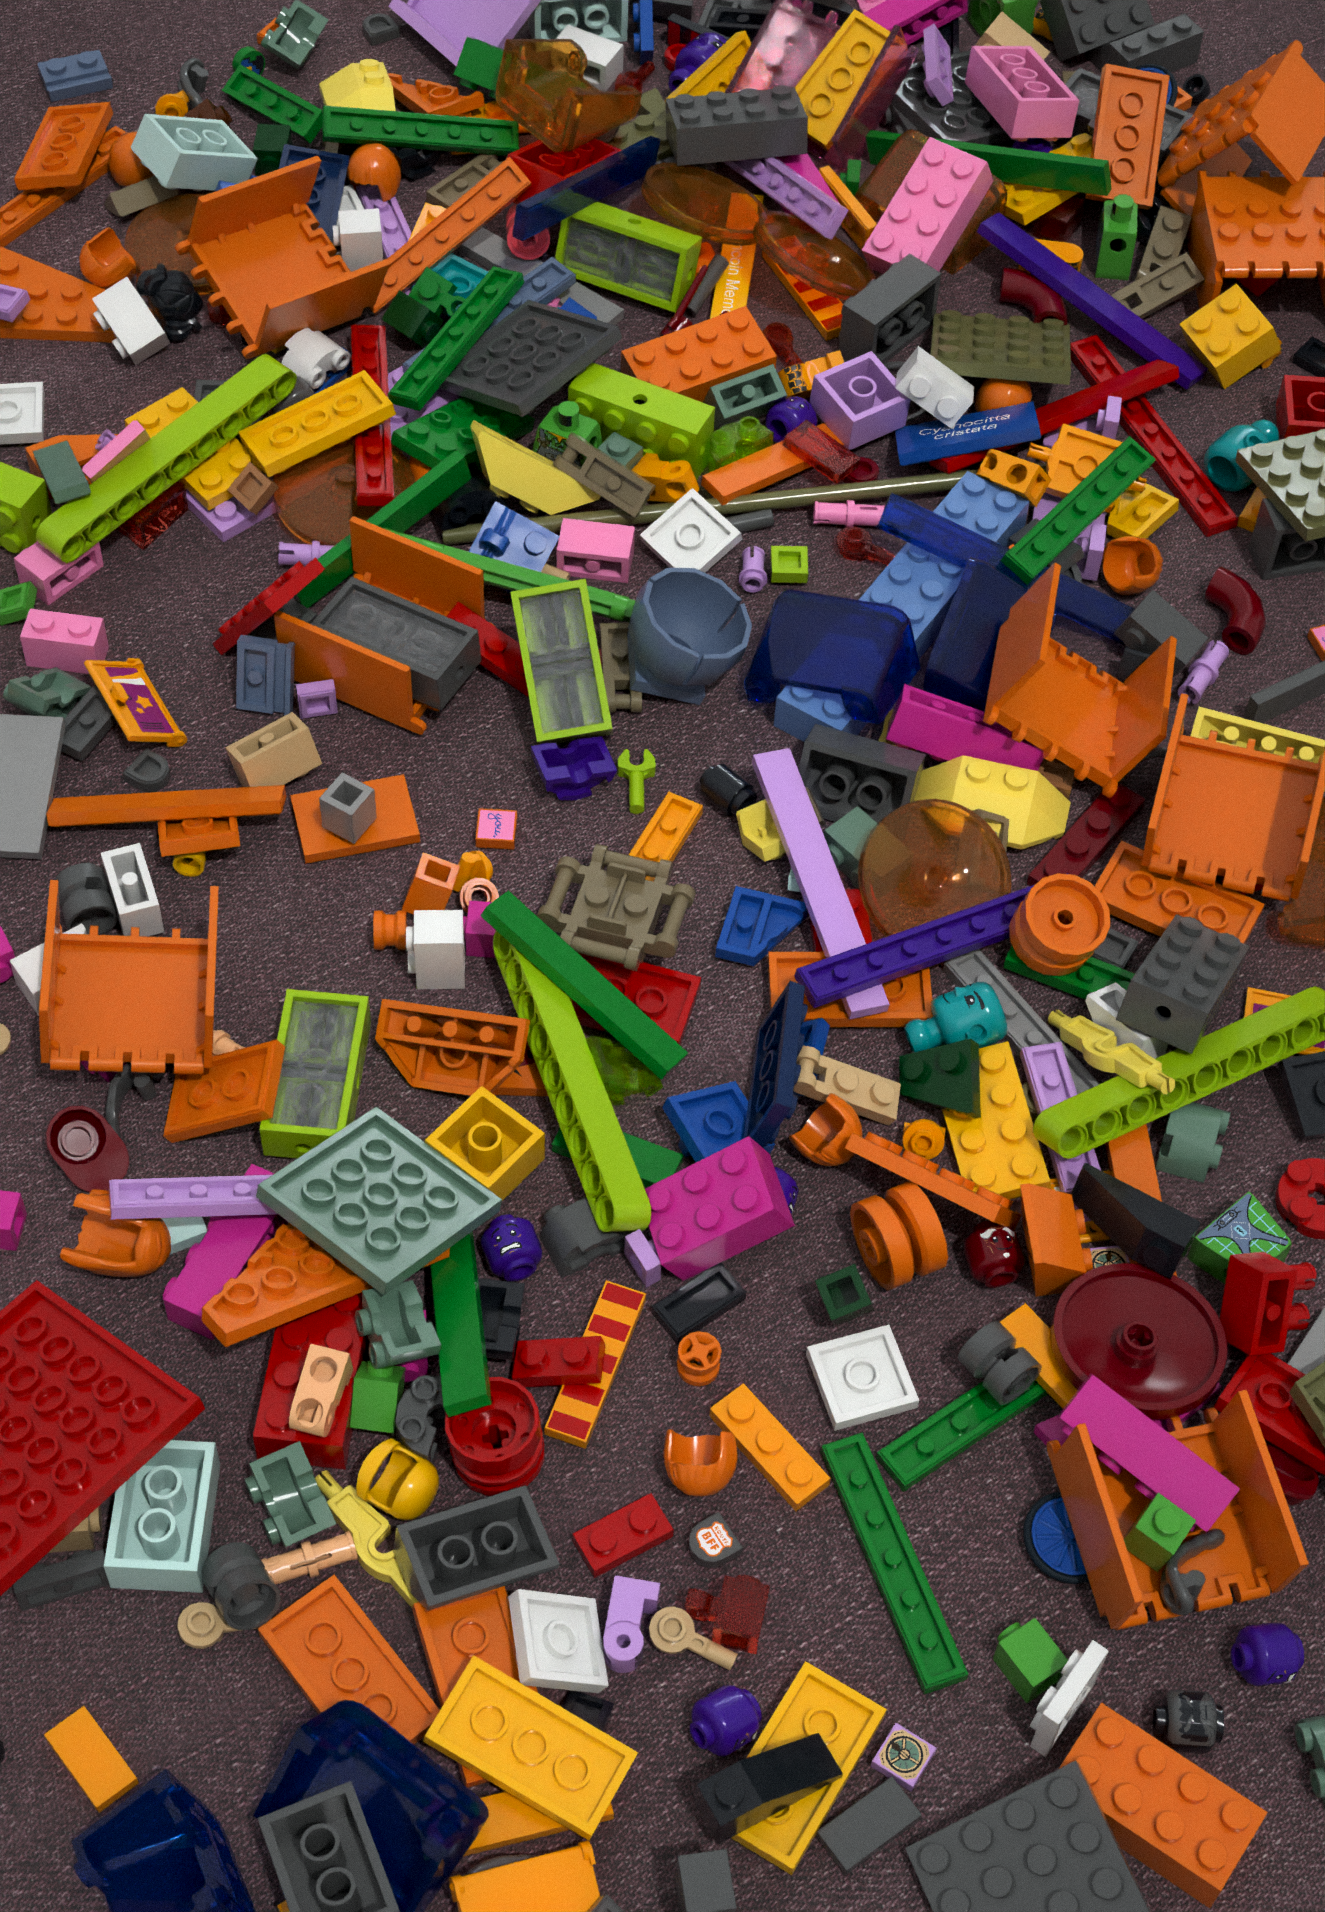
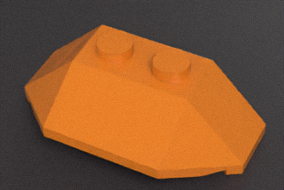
M382 999L375 1040L382 1049H385L394 1065L411 1087L471 1096L481 1086L493 1093L523 1062L530 1020Z

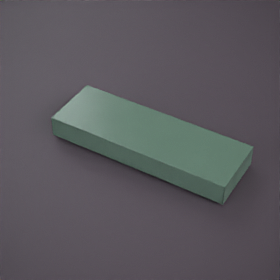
M68 441L33 451L36 463L46 481L55 504H61L91 493L88 481Z

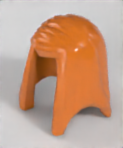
M92 1189L89 1195L79 1193L76 1196L73 1206L86 1209L88 1214L84 1216L81 1226L82 1231L78 1234L79 1244L74 1249L62 1248L60 1258L63 1261L94 1274L114 1277L148 1275L158 1270L167 1261L171 1253V1236L166 1223L161 1218L111 1220L109 1191Z

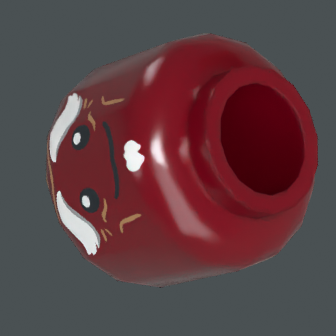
M985 1221L977 1224L973 1228V1233L964 1241L963 1250L970 1273L976 1281L985 1283L988 1287L996 1288L1008 1285L1018 1278V1273L1022 1270L1025 1259L1017 1234L1012 1227H1005L992 1221Z

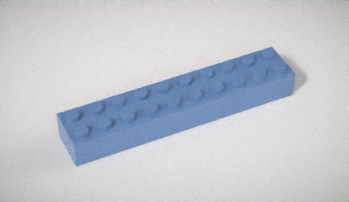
M967 471L776 697L774 726L805 742L815 724L858 735L961 609L963 598L967 594L974 592L986 578V566L989 559L995 553H1002L1010 546L1009 537L1025 526L1030 501Z

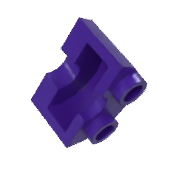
M602 736L575 739L565 749L558 748L556 743H542L531 746V757L547 792L556 793L561 801L578 800L591 796L590 788L598 785L605 778L609 783L617 772V768Z

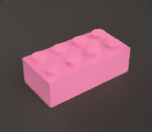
M1031 46L971 47L965 84L1011 139L1021 142L1027 141L1029 138L1057 141L1058 138L1072 137L1080 100Z
M929 137L862 248L869 268L884 274L893 263H898L907 255L912 254L935 270L940 271L994 181L988 162Z

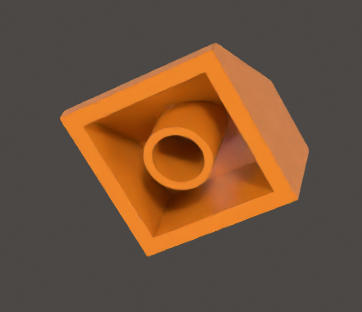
M1029 1183L1021 1184L1022 1223L1035 1297L1063 1293L1067 1286L1076 1278L1093 1269L1090 1248L1082 1249L1080 1235L1086 1234L1083 1210L1074 1209L1071 1194Z

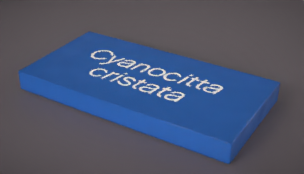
M1033 401L962 415L952 429L940 420H935L895 430L900 466L1040 440L1041 438Z

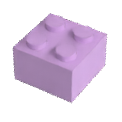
M870 351L814 375L809 403L814 408L816 414L849 451L904 427L911 399L895 388L896 378L877 356Z

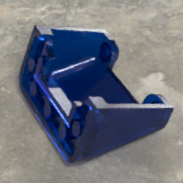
M970 557L931 652L925 672L923 691L985 712L999 628L1009 618L1010 608L1029 589L988 562ZM1055 612L1053 614V621L1050 634H1052L1058 613Z
M784 590L779 594L771 607L744 680L748 701L772 703L781 692L780 684L839 694L841 695L845 710L853 719L881 724L898 700L903 685H909L920 669L911 622L904 611L891 605L797 590Z
M352 1700L337 1702L297 1728L253 1816L258 1819L351 1781L400 1912H425L482 1830L489 1817L488 1808L475 1793L368 1707Z
M164 1769L71 1841L78 1860L74 1864L76 1874L88 1888L96 1886L105 1894L110 1912H256L228 1837L219 1820L200 1799L167 1769Z

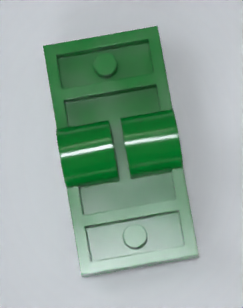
M460 397L393 431L391 444L431 468H434L452 452L458 450L465 457L467 465L482 472L470 428L473 420L514 441L533 431L535 418L528 414L522 417L465 397Z

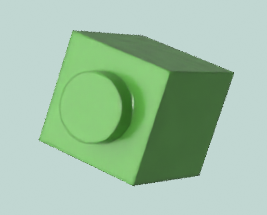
M371 1360L368 1362L362 1361L354 1377L350 1428L394 1434L396 1430L397 1405L404 1391L406 1367L393 1365L374 1369Z
M1157 1493L1139 1514L1123 1539L1130 1553L1158 1572L1175 1554L1196 1520L1163 1495Z
M1036 1618L1023 1626L1016 1622L998 1636V1645L993 1660L1027 1704L1059 1682L1063 1675L1061 1672L1068 1659Z

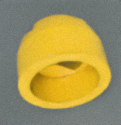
M205 851L174 855V869L179 874L188 877L200 875L204 871L206 863Z

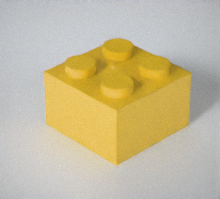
M1237 283L1179 324L1188 346L1205 367L1208 368L1209 372L1223 389L1229 387L1282 349L1274 327Z
M483 1086L474 1092L425 1139L426 1144L496 1194L502 1201L545 1159V1133Z

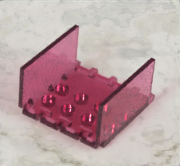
M776 0L725 93L740 92L746 88L767 90L778 85L795 87L841 26L835 24L838 19V13L830 11L826 19L811 14L813 2L808 0L804 3L801 0ZM894 25L832 137L833 145L826 153V162L846 170L848 168V159L859 160L867 147L865 136L870 130L877 129L913 64L919 48L911 45L908 49L900 26ZM807 137V153L821 159L826 149Z

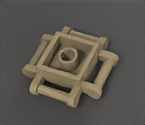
M596 844L589 866L581 865L575 858L569 856L559 859L555 868L556 879L547 902L540 907L537 917L553 931L561 933L560 937L577 953L624 964L625 969L637 971L640 963L644 962L646 953L664 958H670L675 955L679 944L677 935L686 909L692 906L696 892L687 884L668 885L672 874L673 861L661 859L660 862L609 851L608 846ZM646 876L655 877L654 882L645 880ZM571 882L581 884L571 914L561 913L560 909ZM664 904L671 906L662 933L653 935Z

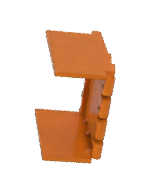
M1293 41L1287 49L1278 55H1272L1255 70L1246 72L1240 80L1230 86L1223 87L1211 99L1202 101L1193 116L1180 128L1182 131L1181 136L1169 146L1171 152L1157 173L1158 182L1163 187L1160 193L1176 211L1191 216L1198 189V170H1206L1207 177H1227L1228 170H1235L1237 177H1243L1252 159L1237 142L1249 134L1292 185L1299 182L1325 136V83L1302 58L1303 46L1300 41Z
M318 155L198 197L188 239L179 242L175 246L178 255L190 253L197 264L190 272L193 278L198 280L205 277L215 292L208 298L212 307L223 305L233 321L226 325L228 333L232 335L240 332L249 346L245 347L241 352L245 359H251L285 346V343L295 333L304 328L321 332L360 317L364 308L376 303L390 265L384 259L351 272L342 257L335 255L337 249L324 229L318 228L320 223L308 205L305 204L309 202L321 164V159Z
M1198 170V189L1186 239L1188 241L1189 256L1205 278L1203 284L1196 288L1199 309L1220 295L1223 278H1248L1249 271H1252L1253 278H1282L1283 272H1286L1287 278H1315L1317 274L1325 307V171H1323L1322 177H1303L1302 175L1299 182L1292 185L1286 177H1270L1269 171H1261L1260 177H1237L1235 170H1228L1227 177H1207L1206 170Z
M352 516L349 520L353 571L357 572L352 577L443 616H447L459 601L485 619L483 570ZM278 610L274 614L278 643L288 644L289 642H295V681L303 684L333 679L336 699L420 735L427 729L426 723L420 719L426 709L440 711L412 698L411 667Z
M1055 562L1010 608L1009 618L999 628L983 722L990 726L994 722L999 723L1012 731L1011 738L1014 741L1020 743L1025 739L1044 751L1043 758L1052 762L1055 758L1075 770V778L1083 781L1086 777L1103 787L1102 794L1111 798L1117 790L1118 782L1166 738L1177 639L1170 636L1125 679L1124 683L1103 670L1097 674V666L1073 651L1067 655V647L1050 637L1061 565Z
M1181 693L1148 825L1141 865L1149 866L1148 871L1173 877L1176 876L1179 866L1185 868L1183 879L1214 886L1216 876L1220 875L1224 876L1222 888L1253 894L1255 885L1261 884L1263 885L1261 894L1263 897L1289 902L1290 898L1298 899L1309 862L1325 789V745L1318 763L1292 758L1294 748L1289 746L1286 748L1285 756L1254 750L1256 739L1248 738L1247 747L1243 748L1216 742L1218 731L1210 730L1208 740L1183 735V723L1189 695Z
M50 880L39 1001L41 1063H50V1070L80 1071L81 1061H89L88 1071L123 1072V1062H131V1072L165 1073L166 1063L174 1064V1074H203L204 1068H212L219 886H210L207 939L180 938L181 929L172 928V937L140 936V927H131V936L98 935L99 926L90 925L89 934H62L59 910V880Z
M1247 1390L1238 1391L1219 1415L1214 1407L1204 1409L1203 1417L1206 1423L1204 1425L1184 1429L1179 1416L1166 1420L1170 1435L1240 1488L1209 1529V1531L1215 1528L1223 1531L1225 1541L1222 1545L1212 1550L1202 1551L1197 1556L1186 1561L1178 1569L1180 1574L1189 1573L1191 1570H1198L1205 1576L1202 1590L1198 1599L1194 1601V1610L1196 1612L1232 1605L1233 1598L1230 1588H1232L1238 1603L1270 1596V1589L1272 1593L1280 1592L1309 1564ZM1085 1423L1076 1425L1062 1446H1060L1058 1440L1048 1441L1047 1452L1100 1617L1107 1616L1110 1628L1121 1630L1147 1624L1148 1615L1145 1607H1148L1154 1622L1183 1616L1171 1612L1161 1596L1160 1579L1166 1564L1156 1572L1130 1553L1123 1539L1139 1514L1151 1501L1134 1487L1138 1478L1125 1468L1118 1475L1097 1458L1102 1450L1091 1442ZM1197 1525L1193 1532L1189 1531L1181 1545L1197 1535H1203L1207 1532Z

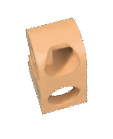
M310 1344L290 1411V1429L324 1438L328 1435L333 1423L336 1407L339 1406L345 1385L348 1386L353 1372L350 1353Z

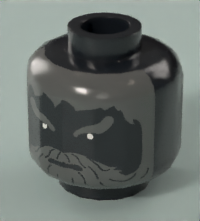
M1170 1690L1165 1694L1162 1705H1154L1152 1715L1153 1733L1161 1734L1163 1743L1178 1753L1207 1754L1212 1750L1215 1743H1221L1223 1739L1224 1713L1222 1705L1215 1704L1214 1698L1206 1691Z

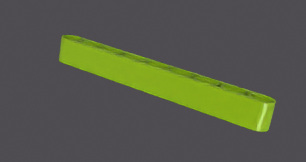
M262 354L90 484L91 493L89 495L68 501L48 516L37 529V542L63 562H73L237 436L238 431L250 426L285 399L295 387L297 382L296 373L268 354Z
M495 931L493 950L518 1018L530 1020L527 1042L596 1224L602 1232L636 1231L638 1229L643 1231L648 1228L651 1220L650 1201L570 997L501 934Z
M1316 986L1310 987L1203 1036L1192 1054L1177 1048L1156 1058L1162 1064V1073L1175 1080V1088L1171 1093L1168 1092L1165 1095L1151 1085L1139 1088L1121 1076H1116L1042 1111L1033 1125L1035 1138L1063 1158H1075L1267 1068L1282 1059H1286L1324 1041L1325 990Z

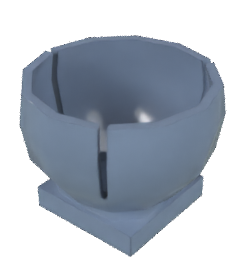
M668 567L650 577L638 591L628 625L630 690L700 705L705 698V685H710L727 674L742 660L747 648L752 623L745 604H740L742 599L722 580L696 568Z

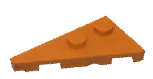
M388 73L393 86L394 98L414 113L457 116L485 106L482 92L475 91L471 95L463 96L459 95L458 87L445 86L422 79H417L415 85L403 83L402 75Z

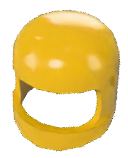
M390 1438L376 1446L363 1461L357 1477V1496L399 1520L416 1519L433 1502L439 1487V1475L437 1469L429 1460L413 1453L400 1442ZM392 1452L390 1460L383 1474L381 1475L377 1483L369 1491L373 1478L375 1477L379 1467L386 1459V1457ZM411 1457H413L417 1461V1463L413 1462Z

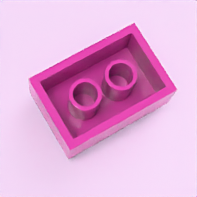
M750 1136L645 1188L651 1205L649 1228L661 1265L683 1281L795 1226L771 1156Z

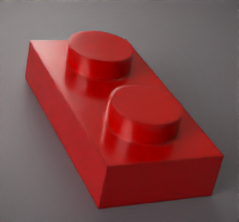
M601 1336L518 1341L512 1380L519 1382L523 1387L601 1383L606 1345Z
M650 1493L573 1533L572 1541L591 1574L596 1578L672 1538L674 1529L654 1496Z

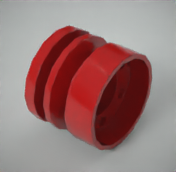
M489 1377L491 1405L452 1417H448L445 1412L446 1437L450 1446L452 1462L459 1479L471 1490L487 1496H493L525 1485L528 1486L538 1476L545 1460V1443L537 1404L532 1394L519 1382L504 1377ZM502 1444V1447L493 1449L494 1445Z

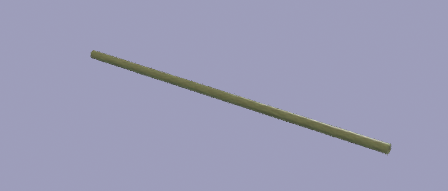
M1047 462L1035 463L1040 465L1046 472ZM978 469L957 471L951 474L938 473L745 494L731 500L724 506L716 498L705 500L721 515L765 509L773 510L814 505L815 501L838 503L846 502L847 500L856 501L952 490L967 471L976 474ZM675 502L645 505L638 517H633L621 508L528 519L553 533H560L563 518L626 526L655 522ZM483 523L468 524L463 527L442 531L443 544L452 545L474 542Z

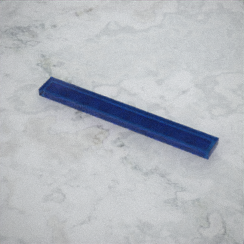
M650 135L520 202L516 207L513 237L524 241L655 171L660 139Z
M891 493L876 526L1020 596H1023L1049 569V567H1046L1027 585L1001 562L1003 556L1010 550L1009 548L894 493ZM1060 573L1054 612L1125 645L1114 632L1134 608Z

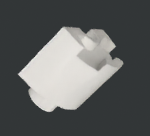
M304 328L295 333L285 343L289 350L281 363L295 372L296 376L306 380L312 389H317L325 381L327 371L330 370L336 373L338 370H343L352 360L349 352L319 330L312 331L309 328Z

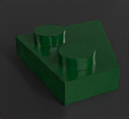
M970 1038L899 1056V1083H901L900 1094L919 1103H929L943 1110L960 1112L974 1119L981 1118L978 1043Z

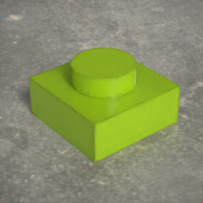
M771 546V582L807 583V546Z

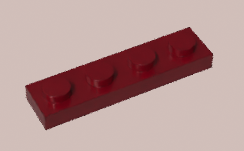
M1118 783L1117 790L1111 798L1101 793L1028 875L1027 885H1035L1042 878L1057 873H1068L1082 878L1143 809L1145 798Z

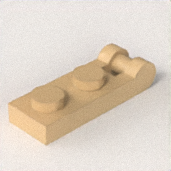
M802 1046L797 1056V1064L801 1065V1072L794 1086V1092L826 1103L825 1099L827 1096L833 1093L851 1105L857 1115L888 1126L897 1119L901 1083L820 1055V1052L814 1047ZM813 1072L819 1074L818 1080L816 1079V1076L813 1074Z

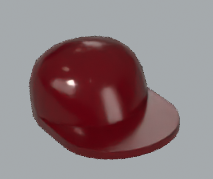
M83 1105L68 1106L58 1111L48 1122L45 1130V1145L51 1157L75 1186L87 1192H91L92 1189L108 1191L109 1180L123 1179L129 1167V1154L126 1145L107 1120L95 1109Z
M1267 1445L1288 1506L1298 1505L1304 1500L1313 1498L1319 1482L1316 1471L1279 1447Z

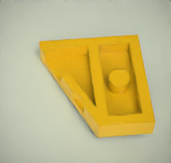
M1145 483L1146 485L1142 493L1128 488L1113 504L1107 522V534L1114 538L1135 536L1147 539L1178 511L1179 499Z

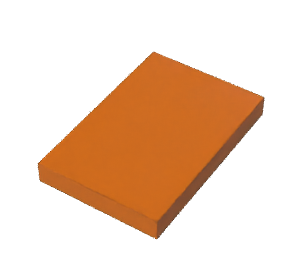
M404 774L362 782L375 791L377 818L355 844L322 827L319 798L328 788L290 795L305 864L419 843L420 833Z
M277 1039L213 1056L212 1068H204L203 1074H176L163 1137L171 1143L273 1118L285 1046Z

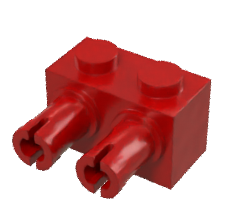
M1266 1252L1230 1255L1220 1313V1321L1223 1325L1227 1342L1250 1356L1284 1352L1287 1331H1301L1308 1327V1322L1299 1321L1310 1319L1307 1306L1300 1302L1292 1304L1295 1290H1311L1314 1288L1316 1282L1312 1280L1305 1281L1317 1278L1314 1266L1308 1262L1288 1265Z

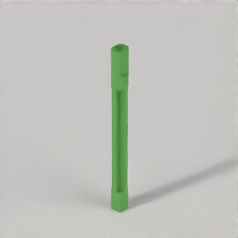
M383 528L483 570L484 583L507 590L517 591L570 581ZM587 586L592 614L629 623L635 600Z

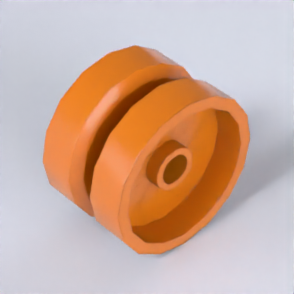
M1060 873L1044 877L1030 889L1025 899L1016 908L1009 924L1010 942L1016 955L1029 968L1044 975L1063 976L1076 972L1084 965L1105 940L1110 928V909L1103 894L1091 882L1072 874Z
M908 1181L887 1190L884 1199L873 1195L852 1204L850 1217L856 1244L868 1270L882 1288L889 1291L912 1281L914 1272L923 1277L946 1267L948 1251L941 1223L928 1197L917 1184Z

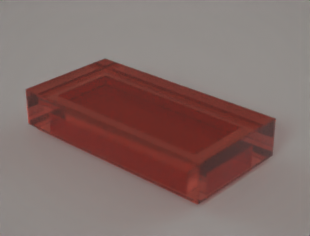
M805 420L784 437V447L836 484L859 467L860 457L808 420Z

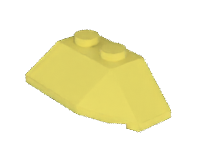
M364 59L360 63H351L319 83V90L325 106L396 111L393 86L383 62L374 59Z
M475 420L471 423L470 428L482 472L490 483L489 488L496 494L504 498L512 495L520 499L519 503L529 511L538 514L542 510L550 515L600 499L601 496L555 467L552 460Z
M1200 706L1190 735L1191 737L1208 740L1210 730L1218 731L1216 742L1243 748L1247 747L1248 738L1256 739L1254 750L1285 756L1286 748L1289 746L1294 748L1292 758L1318 763L1325 745V740Z
M964 755L922 770L913 805L918 810H922L945 834L960 836L966 812L982 809L1005 816V818L1009 819L1007 847L1020 850L1044 843L1052 838L1058 839L1063 837L1071 804L1039 771ZM985 822L984 828L997 832V836H999L1001 824Z

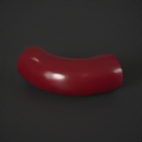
M1003 267L999 302L1013 303L1028 309L1033 314V323H1040L1044 319L1054 318L1062 320L1064 322L1063 325H1067V311L1061 295L1030 272Z
M1221 566L1213 575L1204 598L1223 609L1228 615L1229 621L1222 632L1224 644L1235 653L1248 655L1254 651L1260 642L1266 625L1263 602L1247 581Z

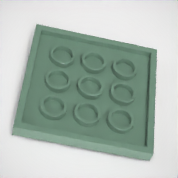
M378 1107L373 1108L258 1184L256 1197L383 1295L390 1292L497 1214L502 1203L500 1197Z

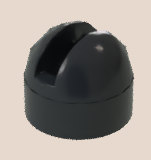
M1201 74L1190 76L1182 87L1186 93L1193 97V103H1201L1210 94V85ZM1195 87L1199 90V91L1196 92V93L1193 92V89H1194Z

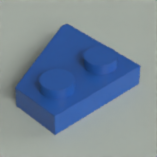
M639 0L638 3H633L632 6L633 23H637L638 33H633L634 53H639L640 65L652 64L654 52L652 0Z
M736 886L716 946L715 957L755 966L807 917L808 910L805 902Z

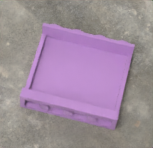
M392 0L389 7L450 62L457 66L467 37L476 38L505 50L541 0H409L407 3L402 0Z

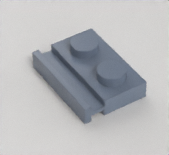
M100 50L85 51L80 54L53 58L49 61L37 63L39 75L51 102L113 88L111 75L108 73V68Z
M240 635L237 640L236 709L269 714L281 712L284 713V716L293 711L295 642L284 644L278 643V640Z

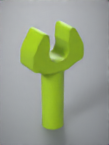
M625 749L618 758L617 775L629 780V811L633 814L644 812V780L655 776V758L648 749L644 750L643 763L640 765L630 763L628 749Z

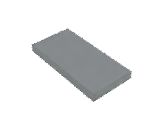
M0 714V857L42 859L48 827L46 813L53 800L66 727L63 717Z

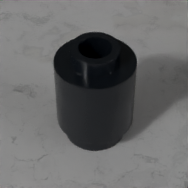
M719 764L716 767L710 766L700 778L701 795L728 816H736L737 811L756 803L757 794L753 791V786L725 764Z

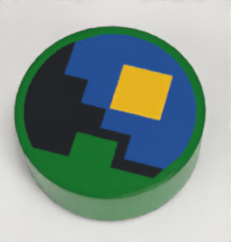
M243 47L234 56L232 63L233 71L235 72L241 64L261 75L265 68V58L254 47Z

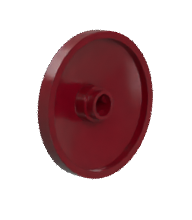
M1109 1264L1080 1275L1062 1293L1051 1321L1050 1340L1055 1359L1065 1377L1077 1390L1092 1373L1151 1420L1180 1416L1201 1405L1216 1388L1227 1360V1339L1223 1325L1216 1311L1204 1296L1179 1277L1173 1275L1171 1279H1168L1141 1264Z

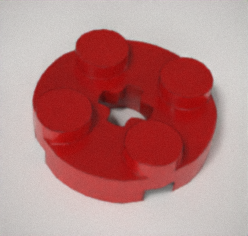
M1308 1158L1294 1160L1288 1165L1276 1188L1275 1203L1277 1210L1284 1221L1287 1217L1291 1223L1297 1226V1232L1310 1238L1325 1239V1202L1324 1205H1318L1315 1198L1308 1196V1194H1313V1192H1320L1325 1195V1159Z

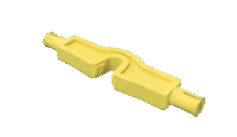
M1057 1009L1049 1014L1048 1023L1060 1030V1039L1082 1052L1084 1060L1090 1066L1104 1072L1116 1073L1139 1088L1151 1085L1165 1095L1174 1090L1175 1080L1162 1073L1161 1062L1146 1054L1135 1044L1126 1043L1117 1046L1115 1032L1092 1022L1084 1016L1080 1015L1071 1018Z
M328 1470L322 1472V1477L320 1474L317 1475L315 1480L320 1491L328 1499L327 1504L335 1521L345 1532L350 1531L358 1556L357 1560L360 1565L374 1578L390 1583L410 1607L413 1608V1604L419 1601L409 1592L393 1550L388 1553H379L376 1550L385 1538L391 1534V1526L388 1520L371 1505L360 1499L353 1486L348 1485L343 1489L330 1475Z

